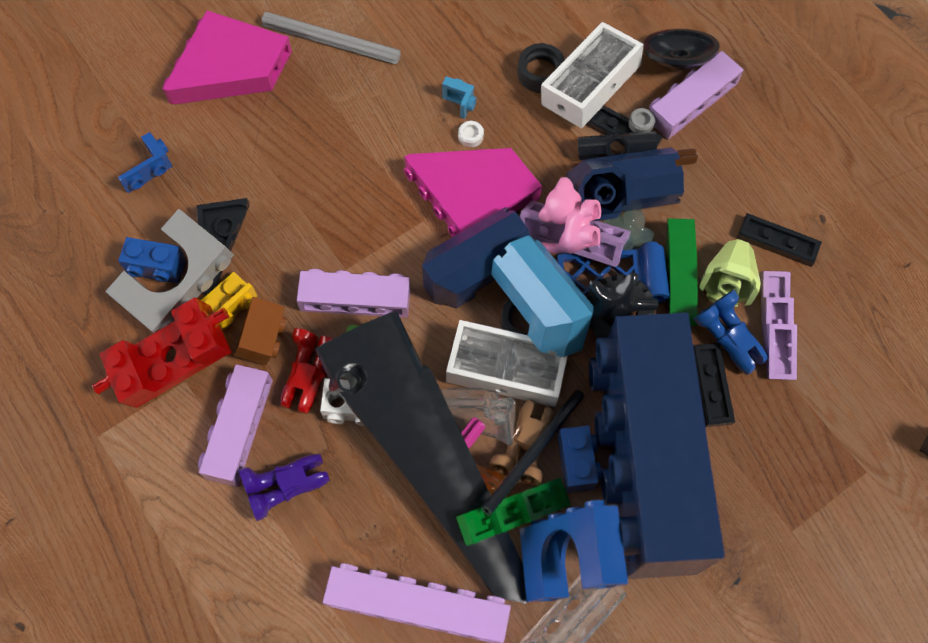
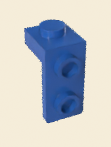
M148 132L141 138L152 157L118 177L127 193L141 188L146 182L156 176L163 175L169 168L173 167L166 155L169 152L168 148L161 138L156 140L151 132Z

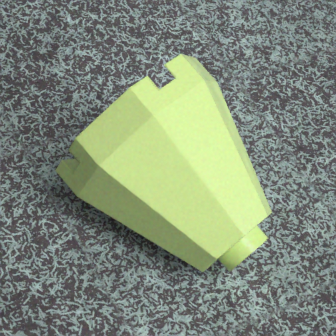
M739 239L728 241L707 266L699 287L702 291L704 289L707 291L706 297L709 301L715 302L730 291L735 290L739 296L735 307H738L740 302H745L744 306L753 303L759 293L761 282L754 250L750 244Z

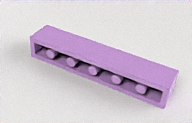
M341 563L340 568H331L323 604L327 607L489 643H504L511 606L506 605L503 598L487 596V600L475 598V592L458 589L457 594L446 592V586L428 583V587L416 585L417 580L399 576L398 581L387 579V573L370 570L369 574L357 572L358 567Z

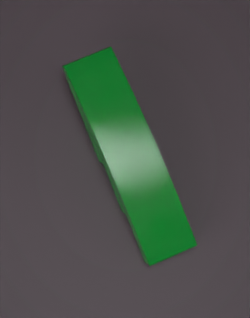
M668 218L666 232V268L670 294L668 314L688 313L690 326H697L693 320L697 315L698 302L695 219Z
M560 477L505 498L491 516L485 514L481 507L457 516L456 519L465 544L469 546L522 524L532 522L571 504Z

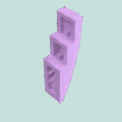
M760 272L763 347L768 356V360L765 362L767 379L797 380V324H794V298H790L791 272Z

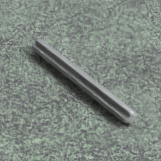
M264 12L262 17L263 26L393 64H398L401 57V51L295 19L270 12Z

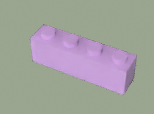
M721 51L711 61L703 64L697 71L695 69L692 70L682 83L674 84L663 98L658 97L651 103L649 109L655 116L654 127L669 140L735 87L744 70Z
M319 269L300 271L297 304L302 312L383 316L397 311L400 317L408 318L411 289L410 277H405L401 274L379 276L372 272L351 274L348 271L342 270L335 273H328Z
M236 364L233 373L230 372L228 374L225 397L220 399L216 413L218 418L216 424L212 425L209 429L207 436L209 444L206 453L203 452L198 461L199 474L203 478L235 487L239 486L241 480L239 469L245 468L273 382L269 372Z

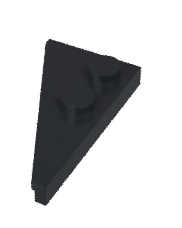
M242 198L196 205L198 225L232 251L250 206L249 200ZM223 271L216 275L210 288L204 291L205 295H208L217 287Z

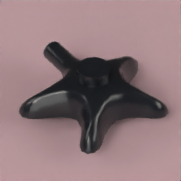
M637 272L630 273L616 286L606 287L596 280L589 283L590 289L597 297L596 301L592 304L593 313L591 318L609 317L615 320L616 316H628L631 312L638 310H657L658 300L639 299L633 295L634 287L639 278Z

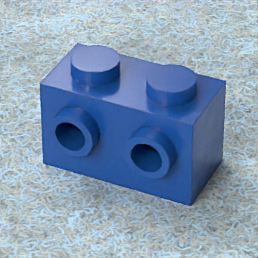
M126 237L118 262L125 272L133 277L151 278L160 282L180 283L187 259L179 246Z
M589 426L560 429L557 441L566 493L594 490L598 480L602 479L600 463H595L593 453L597 451L595 434H590Z

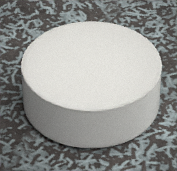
M466 121L461 124L458 130V138L461 144L466 147H476L481 144L484 137L483 127L475 121Z

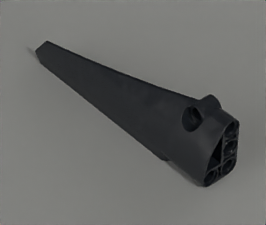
M393 311L375 318L317 347L315 351L330 380L328 386L330 393L334 397L343 399L413 487L492 595L505 600L527 604L523 563L508 531L469 546L465 544L456 517L481 508L491 495L431 369L421 363L398 312ZM341 377L348 380L350 389L342 387L340 384Z

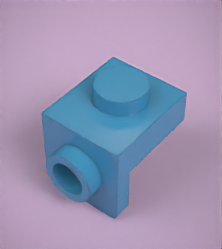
M445 77L442 83V99L460 104V117L465 119L468 111L472 112L476 105L477 97L474 96V85L465 83L460 79Z

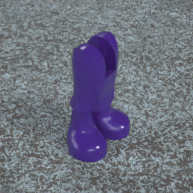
M320 454L304 456L287 465L276 466L275 470L257 474L249 467L239 469L256 521L267 517L269 510L284 501L289 502L295 496L318 489L330 481L327 472H319L308 477L305 475L306 471L314 469L323 463ZM278 485L279 489L265 494H257L270 486Z

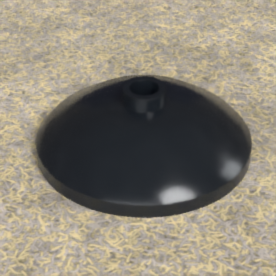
M668 29L649 35L644 40L643 50L651 60L664 67L674 70H685L708 63L719 53V42L712 35L702 31Z

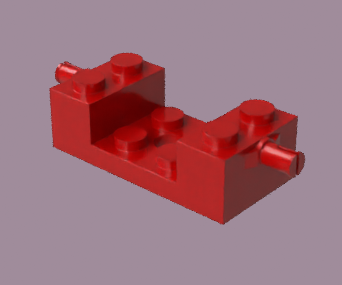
M194 297L172 310L171 313L175 321L137 344L122 340L99 354L106 370V377L92 384L93 390L97 394H101L112 387L119 403L138 408L232 352L219 325L220 322L229 318L227 310L222 307L214 313L209 304ZM175 348V359L168 363L166 355L171 349Z

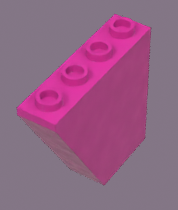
M207 10L203 18L198 21L193 36L187 40L181 57L177 58L170 77H167L164 81L163 91L168 102L174 105L272 91L292 53L289 37Z
M512 148L408 154L404 157L405 168L403 170L410 182L414 181L418 185L421 197L425 201L429 200L431 202L435 215L439 220L444 219L452 237L504 207L509 208L508 212L513 210L517 213L524 209L532 200L540 199L542 185Z

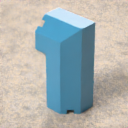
M528 235L510 242L504 248L507 253L502 258L498 254L493 259L491 275L529 323L528 337L540 352L548 353L549 350L554 351L556 356L563 358L581 350L591 321L593 305L539 240L536 239L535 241Z

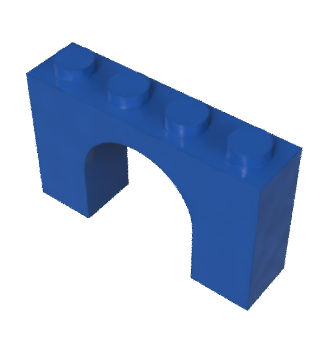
M602 500L588 501L585 503V507L566 509V514H550L548 519L534 520L531 522V526L519 529L527 602H551L569 598L565 556L571 537L578 551L582 589H608L628 584L618 506L604 505Z

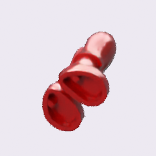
M300 328L293 330L292 340L297 345L298 350L295 362L291 363L290 375L281 393V407L289 409L294 401L297 390L302 389L303 393L298 411L308 414L315 402L321 380L326 375L318 355L313 365L308 363L317 344L319 347L333 338L321 336L319 339L310 331Z

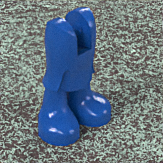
M732 290L696 315L693 320L698 326L706 328L717 339L716 342L727 351L733 363L742 373L749 375L755 370V363L763 364L768 360V356L762 345L749 332L745 322H741L736 315L734 307L739 300V296L735 290ZM719 317L727 325V330L721 324Z

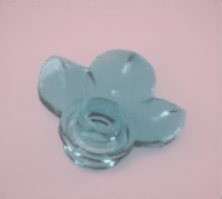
M640 209L626 211L623 216L619 215L618 218L604 220L606 224L631 231L628 241L623 246V250L642 247L644 243L653 240L655 233L648 228H644L645 216Z

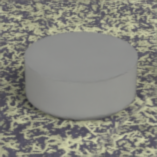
M638 108L630 115L629 128L634 133L651 132L655 123V116L648 109Z

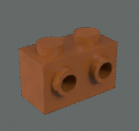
M252 297L247 307L234 356L267 365L271 357L276 358L280 342L276 341L278 332H283L287 320L286 317H283L285 307Z

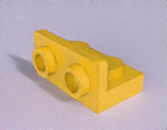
M232 272L201 301L209 304L214 313L222 307L227 310L229 318L219 323L222 329L228 327L240 311L246 310L252 297H257V294L250 283H246L235 272Z

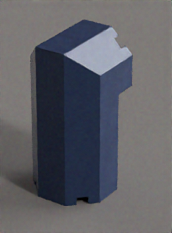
M672 147L586 159L566 173L567 178L573 183L574 189L582 198L581 205L585 200H598L600 202L601 218L595 221L618 218L624 211L679 204L681 200L678 197H682L684 194L682 166H676L675 160L680 158L678 152Z
M504 207L427 252L422 264L423 287L435 304L442 305L443 303L450 305L452 308H459L474 299L477 290L495 280L491 275L493 259L498 254L502 258L507 253L504 248L510 242L528 235L530 236L528 228L515 211L511 210L508 212L509 208Z

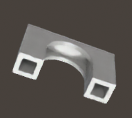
M180 209L173 214L161 230L176 241L187 254L188 270L182 282L172 290L160 293L152 292L133 276L123 271L105 291L153 333L175 321L171 313L172 310L194 297L197 298L202 292L208 290L216 275L229 266L231 258L234 256L227 247Z

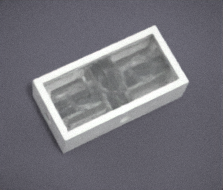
M602 22L542 83L541 105L576 126L583 128L640 67L643 44Z
M459 320L446 370V382L524 401L532 400L537 404L555 407L560 393L567 356L564 358L556 356V352L550 350L548 353L540 352L528 335Z

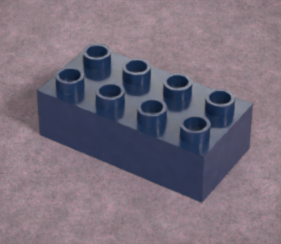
M688 313L616 316L608 337L597 338L596 357L589 358L588 375L591 391H604L602 412H595L594 417L597 446H610L611 450L609 468L601 470V493L604 504H617L627 578L641 579L697 575L723 560L725 554Z

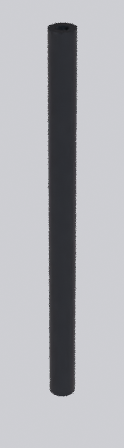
M580 390L574 391L482 506V511L485 514L491 516L582 401L584 394Z

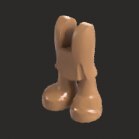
M527 400L519 412L515 429L508 438L509 444L505 452L492 457L489 463L490 468L506 477L517 464L520 451H527L554 418L553 408L546 406L539 421L531 418L535 402ZM540 454L518 482L534 486L541 484L543 473L537 468Z

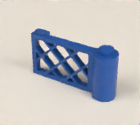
M646 242L639 249L622 250L621 258H632L633 266L627 273L619 266L608 265L598 274L589 267L594 261L593 259L574 253L557 255L558 264L563 270V262H576L581 266L573 276L567 271L565 272L576 286L583 291L585 296L591 290L590 286L586 287L577 280L585 270L599 282L613 269L620 275H629L630 273L637 272L639 275L638 280L649 289L653 299L658 300V304L666 302L670 298L664 247L658 245L657 242Z

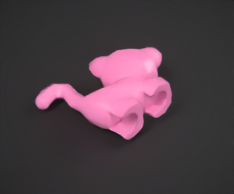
M567 177L559 179L556 187L547 196L545 207L541 209L538 215L541 222L565 225V230L560 237L559 243H542L548 252L553 254H572L587 247L599 246L601 240L600 229L590 225L591 221L601 218L600 202L598 200H585L581 205L582 198L574 189L571 180Z

